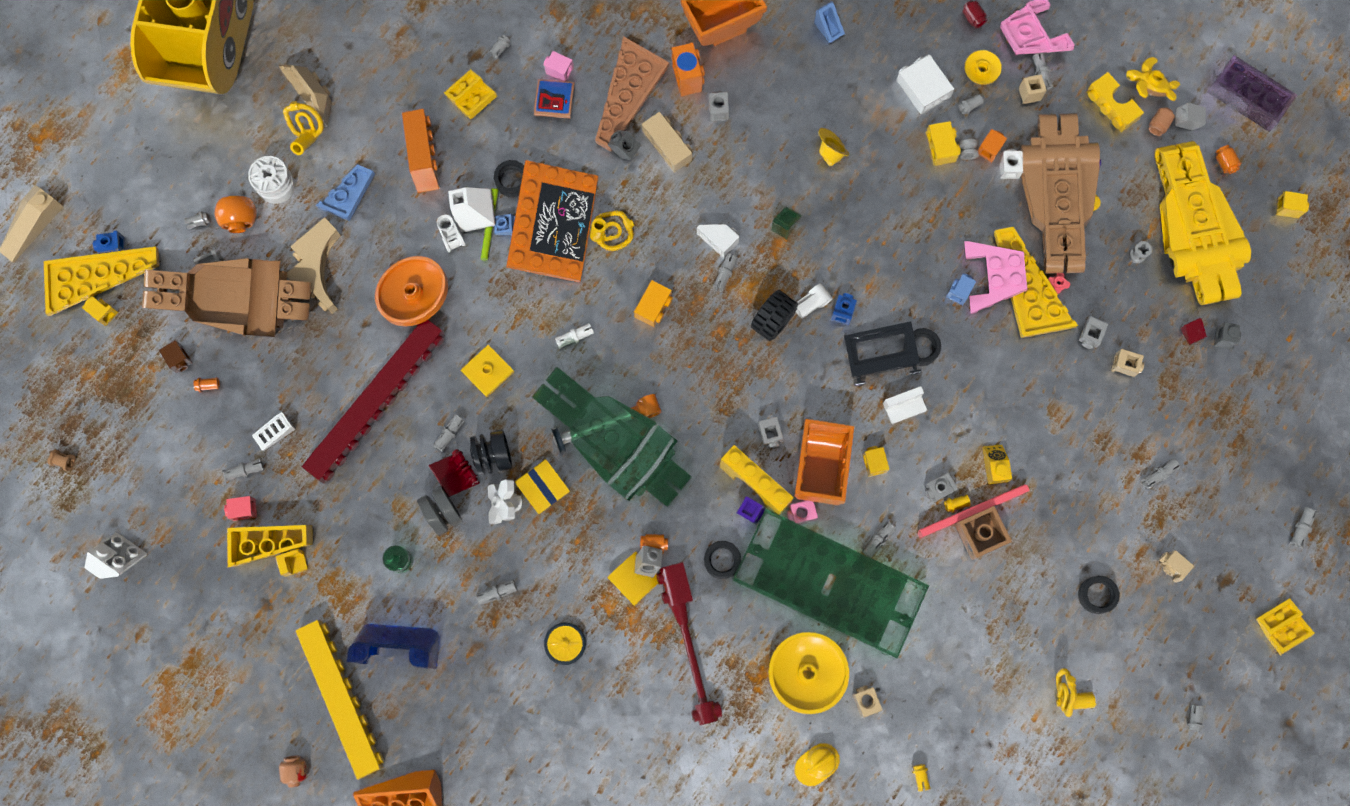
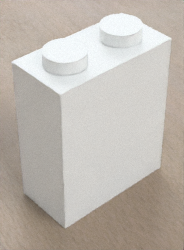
M930 55L918 58L911 66H904L900 69L897 77V82L920 114L950 98L954 91L953 86Z

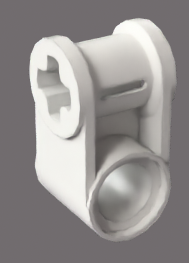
M441 215L437 219V226L448 253L459 246H466L452 217ZM444 223H451L450 227L442 228Z

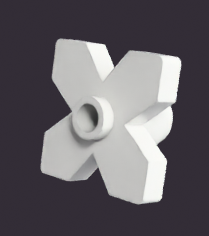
M503 480L500 484L488 486V498L492 504L488 512L489 524H499L502 520H512L515 518V512L521 509L522 498L520 495L513 493L514 480Z

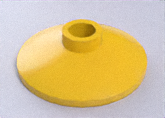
M986 50L973 52L965 62V72L968 78L981 85L990 84L997 80L1002 69L999 58L994 53Z

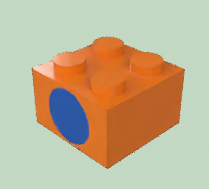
M693 43L672 47V67L681 97L702 92V85L704 84L703 65L699 64V50L694 48Z

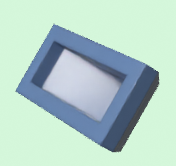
M832 1L816 10L814 23L829 43L845 34Z

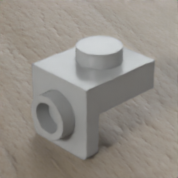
M213 249L193 259V261L197 265L224 261L220 252L216 253Z

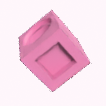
M812 501L792 504L789 506V511H787L788 520L793 522L794 526L818 519L815 505ZM804 509L807 514L806 517H798L796 510Z

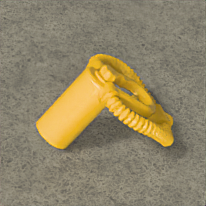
M293 101L283 109V114L291 132L298 136L290 144V148L296 155H302L317 140V137L322 134L324 125L321 116L315 108L313 109V107L307 104ZM308 110L316 118L318 130H316L311 116L304 111H300L295 115L296 123L301 132H298L292 123L289 111ZM300 116L307 118L310 129L304 128V123H301Z
M615 210L601 213L592 222L590 238L603 249L618 251L631 243L634 236L632 229L634 223L628 219L623 211ZM620 216L628 231L627 239L616 246L605 244L604 242L619 238L622 229L618 223H606L602 218ZM615 226L618 229L616 235L606 237L605 231L608 227Z
M1063 668L1056 674L1058 693L1056 705L1061 707L1066 717H1071L1073 710L1095 708L1096 700L1094 693H1077L1075 677L1071 675L1067 668ZM1063 675H1065V677H1066L1065 679H1066L1067 685H1066L1065 682L1062 683V676H1063Z

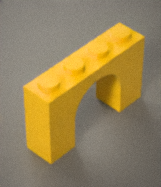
M735 445L721 458L720 468L733 480L738 477L748 484L764 501L763 506L777 519L791 504L794 497Z

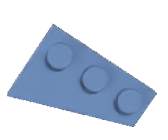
M357 164L342 179V183L335 190L332 189L328 193L329 196L323 202L320 201L316 206L321 210L350 221L375 176L374 171Z

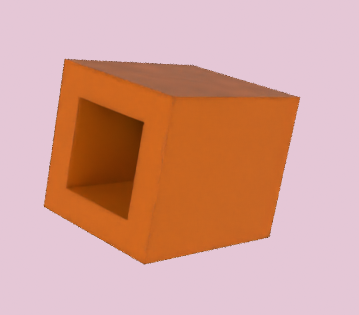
M991 129L978 149L979 155L993 162L1007 138L1000 131Z

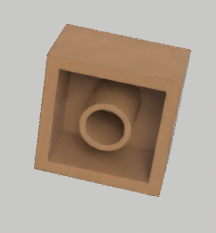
M995 506L955 524V528L971 560L1012 542Z

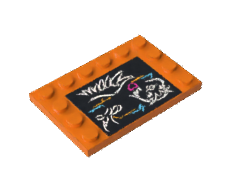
M525 160L506 268L580 283L598 181L597 175Z

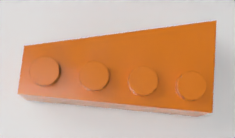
M424 109L403 112L402 118L409 170L417 192L440 189L436 171L438 167L436 159H434L436 153L434 145L431 143L434 139L432 130H429L431 126L430 116H426Z

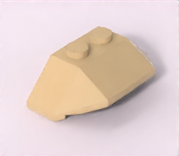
M280 65L279 68L303 101L317 110L325 128L328 125L332 101L329 98L331 93L325 85L321 86L319 84L321 80L315 72L311 73L307 67Z

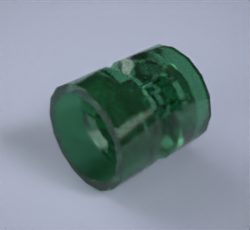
M390 546L383 554V564L387 569L395 573H406L413 565L412 554L401 546Z

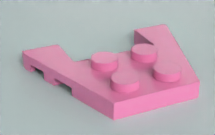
M1048 0L1030 1L1023 9L1017 10L1001 22L1000 28L1016 55L1074 50L1075 45L1068 33L1049 39L1036 17V13L1050 8Z
M964 241L966 260L986 257L989 294L969 296L971 314L1027 291L1024 252Z

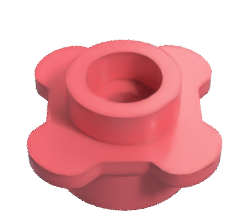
M1057 273L1055 277L1048 279L1057 294L1061 293L1063 289L1070 287V282L1065 279L1064 273Z

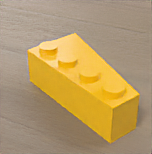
M313 525L227 528L228 568L237 567L313 545Z

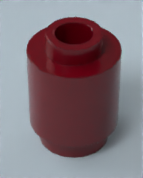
M971 0L963 6L962 13L971 26L977 29L988 21L986 18L987 14L978 1Z

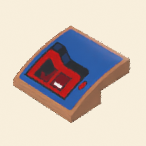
M538 79L534 115L570 118L575 83Z

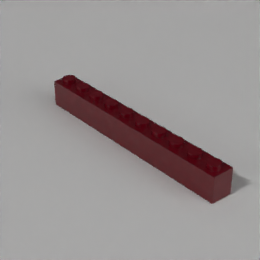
M429 320L418 324L301 467L323 484L326 481L328 482L334 476L335 469L345 463L349 452L354 451L358 447V441L362 436H366L370 432L371 425L381 419L385 408L394 403L396 400L395 396L399 391H403L407 387L408 380L419 372L421 364L430 359L435 347H439L443 343L445 336L443 331Z

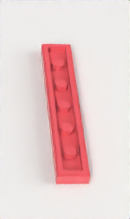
M1024 484L924 527L917 534L920 539L990 507H996L1026 494L1030 490Z

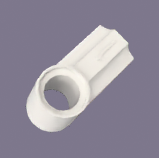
M822 283L813 287L806 296L797 301L796 313L801 318H804L818 307L822 308L827 305L833 298Z

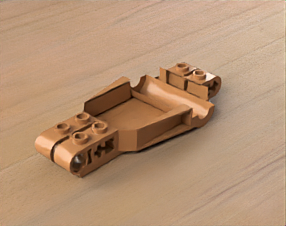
M1077 113L1059 114L1058 129L1056 114L1038 115L1037 122L1038 138H1031L1030 145H1021L1023 159L1021 179L1032 223L1042 231L1044 273H1063L1064 260L1066 273H1084L1086 260L1084 227L1093 216L1100 169L1099 143H1089L1088 136H1079Z
M249 258L197 264L188 273L145 270L143 287L157 288V292L143 291L142 308L185 311L194 322L242 335L275 337L276 328H283L284 319L309 321L310 304L292 302V299L310 300L311 283L287 280V272L280 271L281 261ZM168 289L179 290V293H168Z

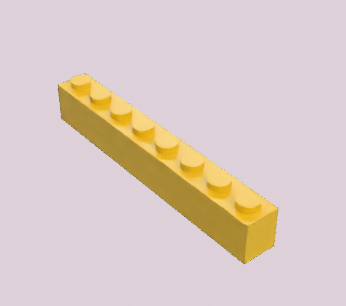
M316 620L295 630L356 778L362 779L384 768L382 764L384 763V758L381 752H377L375 748L376 739L367 729V725H369L368 720L359 710L361 706L360 701L351 691L353 688L352 682L344 674V663L341 659L338 660L336 655L338 651L337 646L328 636L330 633L328 625L323 623V621Z

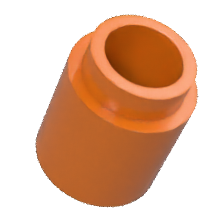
M1229 145L1223 146L1215 152V158L1224 173L1232 174L1240 169L1241 162L1234 149L1230 148Z
M646 534L641 536L640 550L645 545L661 549L662 554H664V550H668V538H664V534Z

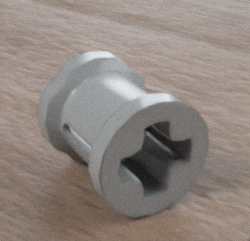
M1146 241L1139 242L1130 251L1131 260L1135 263L1143 262L1152 253V246Z

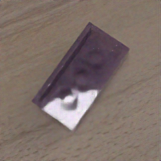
M1235 55L1227 62L1207 91V93L1269 132L1279 123L1297 97V94Z

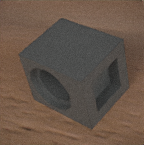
M617 130L612 134L608 146L621 159L632 160L641 144L628 131Z

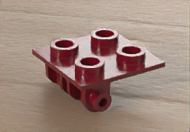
M459 449L452 452L453 455L428 465L448 497L480 484L477 479L478 475L471 469L472 466L468 465L469 461L465 460L463 452L459 451Z

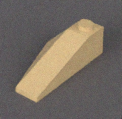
M34 185L22 199L1 244L0 253L14 263L64 206L41 188Z

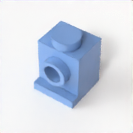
M963 273L960 279H955L946 297L963 306L976 281L970 275Z

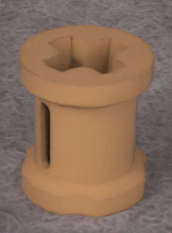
M54 449L48 457V464L62 467L65 471H70L75 464L76 458L72 454L66 455Z

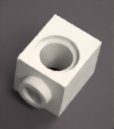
M1015 149L1003 151L1000 156V179H1019L1023 173L1022 151H1016ZM1008 161H1012L1015 165H1010Z

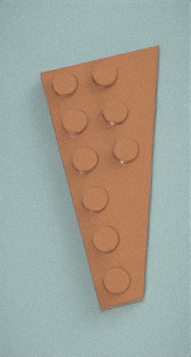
M624 36L595 139L598 145L610 152L612 149L608 146V143L611 140L612 134L617 130L626 131L669 67V62Z

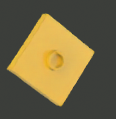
M489 345L460 370L486 398L514 373V370Z

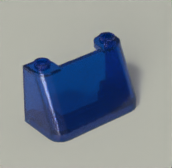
M366 624L361 628L350 645L347 662L368 664L370 657L379 655V648L409 650V661L413 666L437 669L440 637L436 630L430 628Z

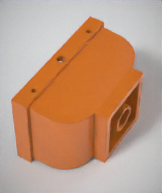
M680 0L684 14L702 46L711 44L716 46L747 32V28L757 23L762 18L763 13L767 11V6L763 0Z
M805 419L794 497H797L799 500L837 506L845 503L854 426Z

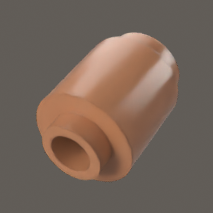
M1159 108L1149 123V131L1156 136H1162V134L1166 133L1175 118L1173 111L1169 108Z

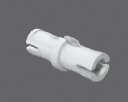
M590 323L578 329H571L570 332L555 338L559 349L573 342L578 343L580 339L593 335L594 332Z

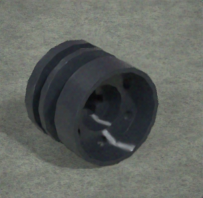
M503 429L490 432V441L488 442L483 434H480V443H478L476 436L470 437L471 458L479 476L485 475L484 466H486L488 473L492 474V464H496L499 471L512 469L510 450Z

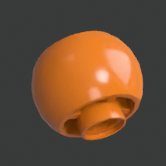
M245 196L223 197L219 199L215 206L214 214L218 225L223 229L229 230L230 233L245 232L246 229L254 225L257 218L255 204L250 198Z

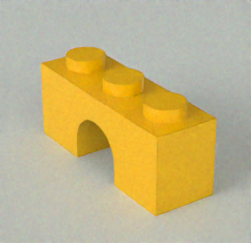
M1107 72L1093 82L1086 92L1089 98L1100 107L1101 112L1109 117L1114 127L1123 132L1137 122L1144 112L1133 99L1124 104L1114 100L1113 94L1120 85Z

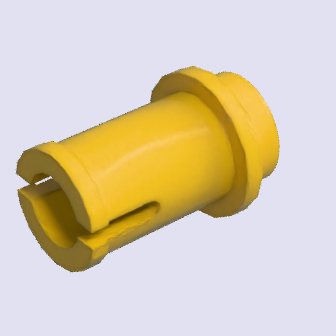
M965 494L953 499L947 498L944 501V506L947 512L954 513L957 509L970 507L971 503L968 495Z
M925 764L914 765L912 773H915L918 791H923L922 782L924 783L925 791L930 790L931 787L927 775L928 768Z

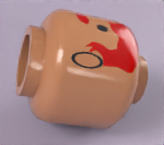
M298 755L285 757L284 761L279 764L280 782L288 784L290 788L300 786V782L307 778L306 761Z

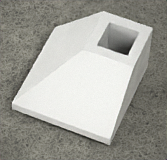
M465 187L448 191L450 209L460 233L496 225L491 189Z
M116 532L88 551L84 568L100 579L117 577L143 559L147 553Z

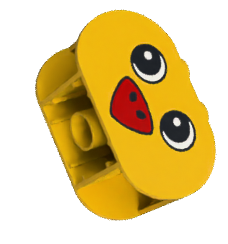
M139 0L130 39L132 60L138 76L143 82L152 85L215 94L227 93L237 77L254 0Z

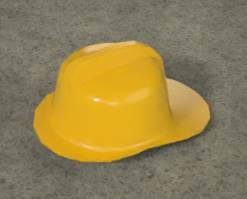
M826 128L819 129L818 133L822 139L819 153L828 165L833 166L844 156H849V152L835 133Z
M819 743L812 747L796 761L795 775L797 779L807 786H816L823 782L838 769L840 758L837 750L827 743Z

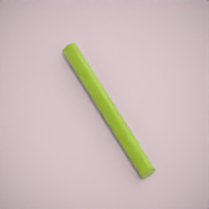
M492 188L491 191L495 216L498 189ZM493 226L485 228L480 258L484 261L488 260Z

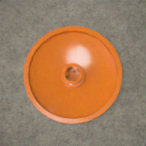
M413 256L402 259L389 267L381 276L375 290L377 309L387 321L394 325L414 326L423 323L436 314L443 305L448 293L447 276L439 264L430 258Z

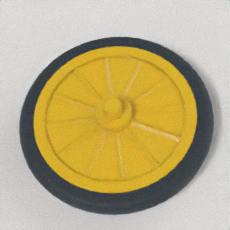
M564 622L554 625L547 632L544 639V649L547 656L553 662L560 665L575 663L582 657L586 648L584 633L578 626L572 623Z

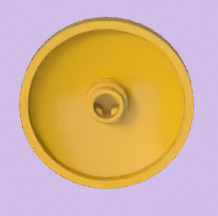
M813 632L798 633L785 639L773 652L768 668L769 683L776 698L787 708L802 714H817L832 708L843 697L849 682V666L841 648L830 638Z

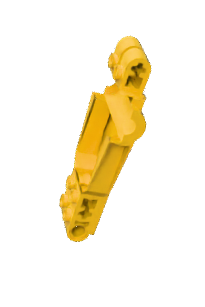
M1195 141L1156 148L1155 161L1166 194L1159 205L1164 254H1169V257L1174 261L1175 277L1185 276L1186 282L1192 281L1200 305L1240 298L1242 289L1236 271L1243 268L1245 263H1249L1251 259L1250 244L1244 236V232L1220 187L1210 182L1199 145Z

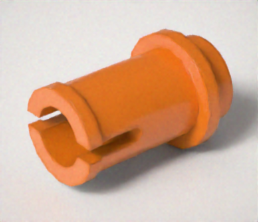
M199 377L193 382L194 390L201 393L203 390L219 389V378L201 379Z

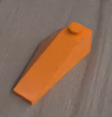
M435 770L415 771L353 792V797L358 806H442L441 782Z

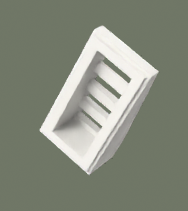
M281 412L252 436L261 450L265 451L294 431L295 428L286 414ZM280 422L285 426L283 429L279 425ZM274 426H276V428L279 431L277 434L273 429ZM267 431H270L273 435L271 439L266 433ZM261 435H264L267 440L265 444L260 438Z

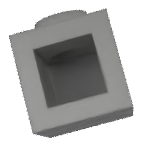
M1186 103L1175 108V126L1194 130L1206 125V107Z

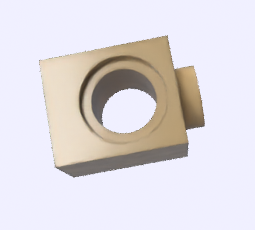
M865 685L856 689L857 693L853 694V698L861 718L883 711L874 687L868 688ZM864 695H869L872 700L871 704L867 707L862 704V697Z

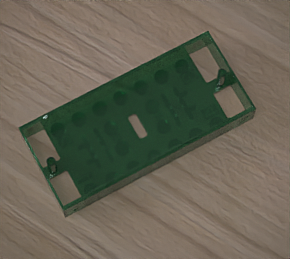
M765 509L732 580V583L893 660L898 659L929 588V585L767 509ZM764 517L780 523L769 550L762 548L760 544L756 545L753 543ZM748 553L763 560L753 585L736 578ZM829 574H832L836 579L829 595L826 596L821 591ZM906 583L922 590L911 617L906 613L902 614L895 610ZM890 620L905 627L895 653L879 646Z

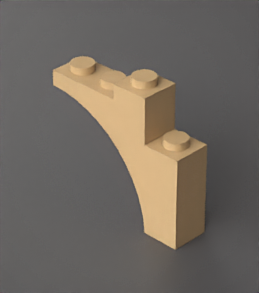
M324 217L291 246L294 251L292 255L299 263L287 273V277L290 279L289 281L310 282L311 297L314 298L316 296L319 299L317 304L324 311L329 310L333 314L338 309L333 304L326 289L324 278L325 264L330 250L341 235Z

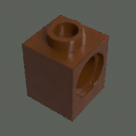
M176 340L159 350L169 369L175 373L185 371L193 363L184 347Z

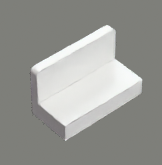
M921 386L885 399L883 405L891 424L927 411L922 399L924 392Z

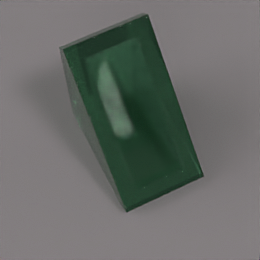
M785 207L774 218L771 231L788 239L802 215Z

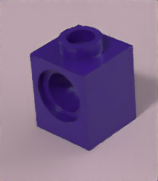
M746 496L737 514L757 525L766 507Z

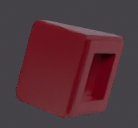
M1201 318L1180 328L1189 345L1207 337Z

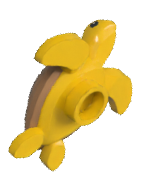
M1156 58L1146 59L1142 63V72L1138 70H1128L1126 72L1128 80L1136 81L1137 91L1142 97L1147 98L1150 95L1155 97L1167 96L1171 101L1177 99L1173 89H1177L1180 82L1176 80L1169 82L1162 72L1158 70L1152 71L1153 66L1158 61Z

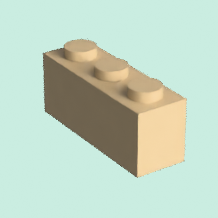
M658 112L642 123V132L675 173L692 161L693 150L689 144H684L678 130H673L670 126V120Z

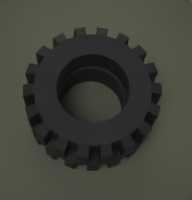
M780 289L775 291L755 315L751 328L769 342L774 340L793 317L798 303Z

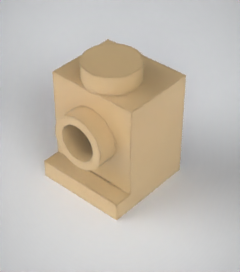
M1120 349L1115 354L1111 371L1135 377L1144 368V362H1142L1144 356Z
M1176 550L1169 553L1165 552L1159 558V561H1161L1159 564L1163 567V571L1169 576H1174L1173 581L1175 583L1182 581L1194 567Z

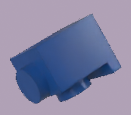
M117 230L112 233L96 234V240H93V248L98 254L124 251V236Z
M843 293V295L838 296L831 320L847 325L850 324L857 300L853 299V295ZM842 304H843V305H846V306H849V308H847V309L843 308V307H842Z

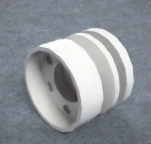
M263 156L257 159L248 171V179L251 186L266 202L272 204L283 203L293 195L296 189V181L293 174L285 163L277 157Z

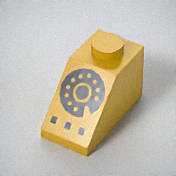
M1003 445L983 446L988 485L1011 481L1010 460Z

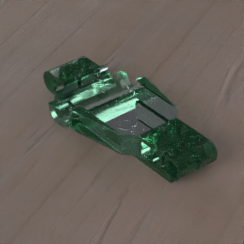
M556 367L545 381L559 392L558 395L542 383L532 398L569 428L571 443L604 482L621 496L630 501L635 494L640 497V495L642 496L647 491L666 507H669L678 496V493L665 483L664 480H668L682 491L692 478L691 475L671 460L676 452L672 448L678 440L668 434L654 420L612 397H594L561 369ZM561 394L564 397H566L569 401H571L575 405V408H573L565 400H563L560 397Z

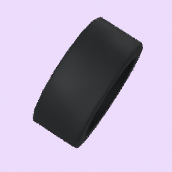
M516 160L504 161L494 171L493 179L496 188L506 197H518L521 184L514 188H506L501 183V176L508 170H518L523 175L524 165Z
M920 328L914 330L915 338L926 337L933 344V352L930 356L926 358L919 357L920 365L918 366H927L933 363L940 354L941 340L930 329ZM906 341L903 346L904 351H907Z
M717 541L711 544L704 556V565L708 573L718 579L732 577L739 570L741 564V554L738 548L728 541ZM724 548L732 552L734 564L729 570L721 572L713 567L711 557L716 550Z
M1099 575L1086 579L1081 584L1078 593L1081 605L1085 610L1093 614H1103L1112 611L1117 606L1120 597L1118 586L1114 581L1106 576ZM1096 583L1105 585L1110 592L1109 602L1102 607L1093 605L1087 596L1089 587Z

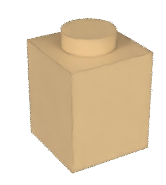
M1042 74L1023 78L1019 86L1023 104L1042 100L1046 93Z

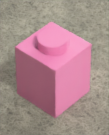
M552 51L551 55L547 56L544 61L546 74L560 81H567L574 68L572 59L555 51Z

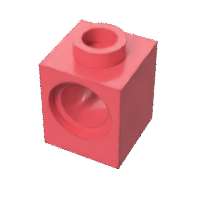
M245 496L226 499L227 505L224 506V512L228 519L238 521L257 518L255 498Z

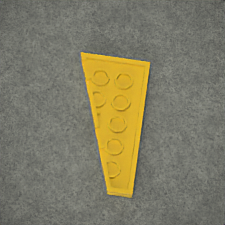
M1009 227L995 230L994 236L997 247L1024 252L1027 291L1011 297L1021 338L1076 328L1078 326L1075 320H1072L1066 306H1063L1057 297V292L1043 271H1040L1036 260L1025 248L1026 245L1015 228Z
M154 246L44 261L46 315L56 314L91 296L100 294L144 274L145 270L159 267V249Z

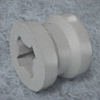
M965 139L959 142L961 159L970 160L979 156V152L976 150L978 146L976 139Z

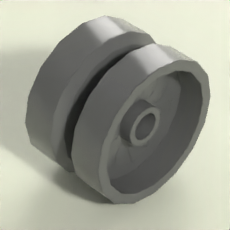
M441 485L432 490V496L436 503L427 495L417 499L423 516L439 537L448 532V526L444 519L453 527L463 523L458 510Z

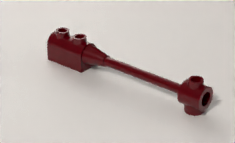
M681 562L659 569L660 573L656 574L658 584H663L665 592L661 593L663 604H668L669 608H671L681 628L700 704L694 706L695 710L691 711L694 723L699 722V726L719 721L718 718L722 717V710L719 702H714V700L707 701L687 624L686 604L691 603L693 598L684 564Z

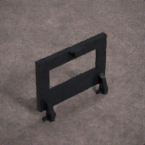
M911 321L844 335L852 378H857L854 386L862 387V385L866 384L865 381H861V377L912 366L913 371H910V375L914 374L915 376L918 373H922L921 369L917 370L916 366L920 365ZM904 334L907 351L864 360L858 359L857 343Z

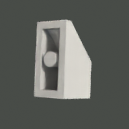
M726 224L699 225L697 227V235L723 258L739 243V233L733 227L729 228Z

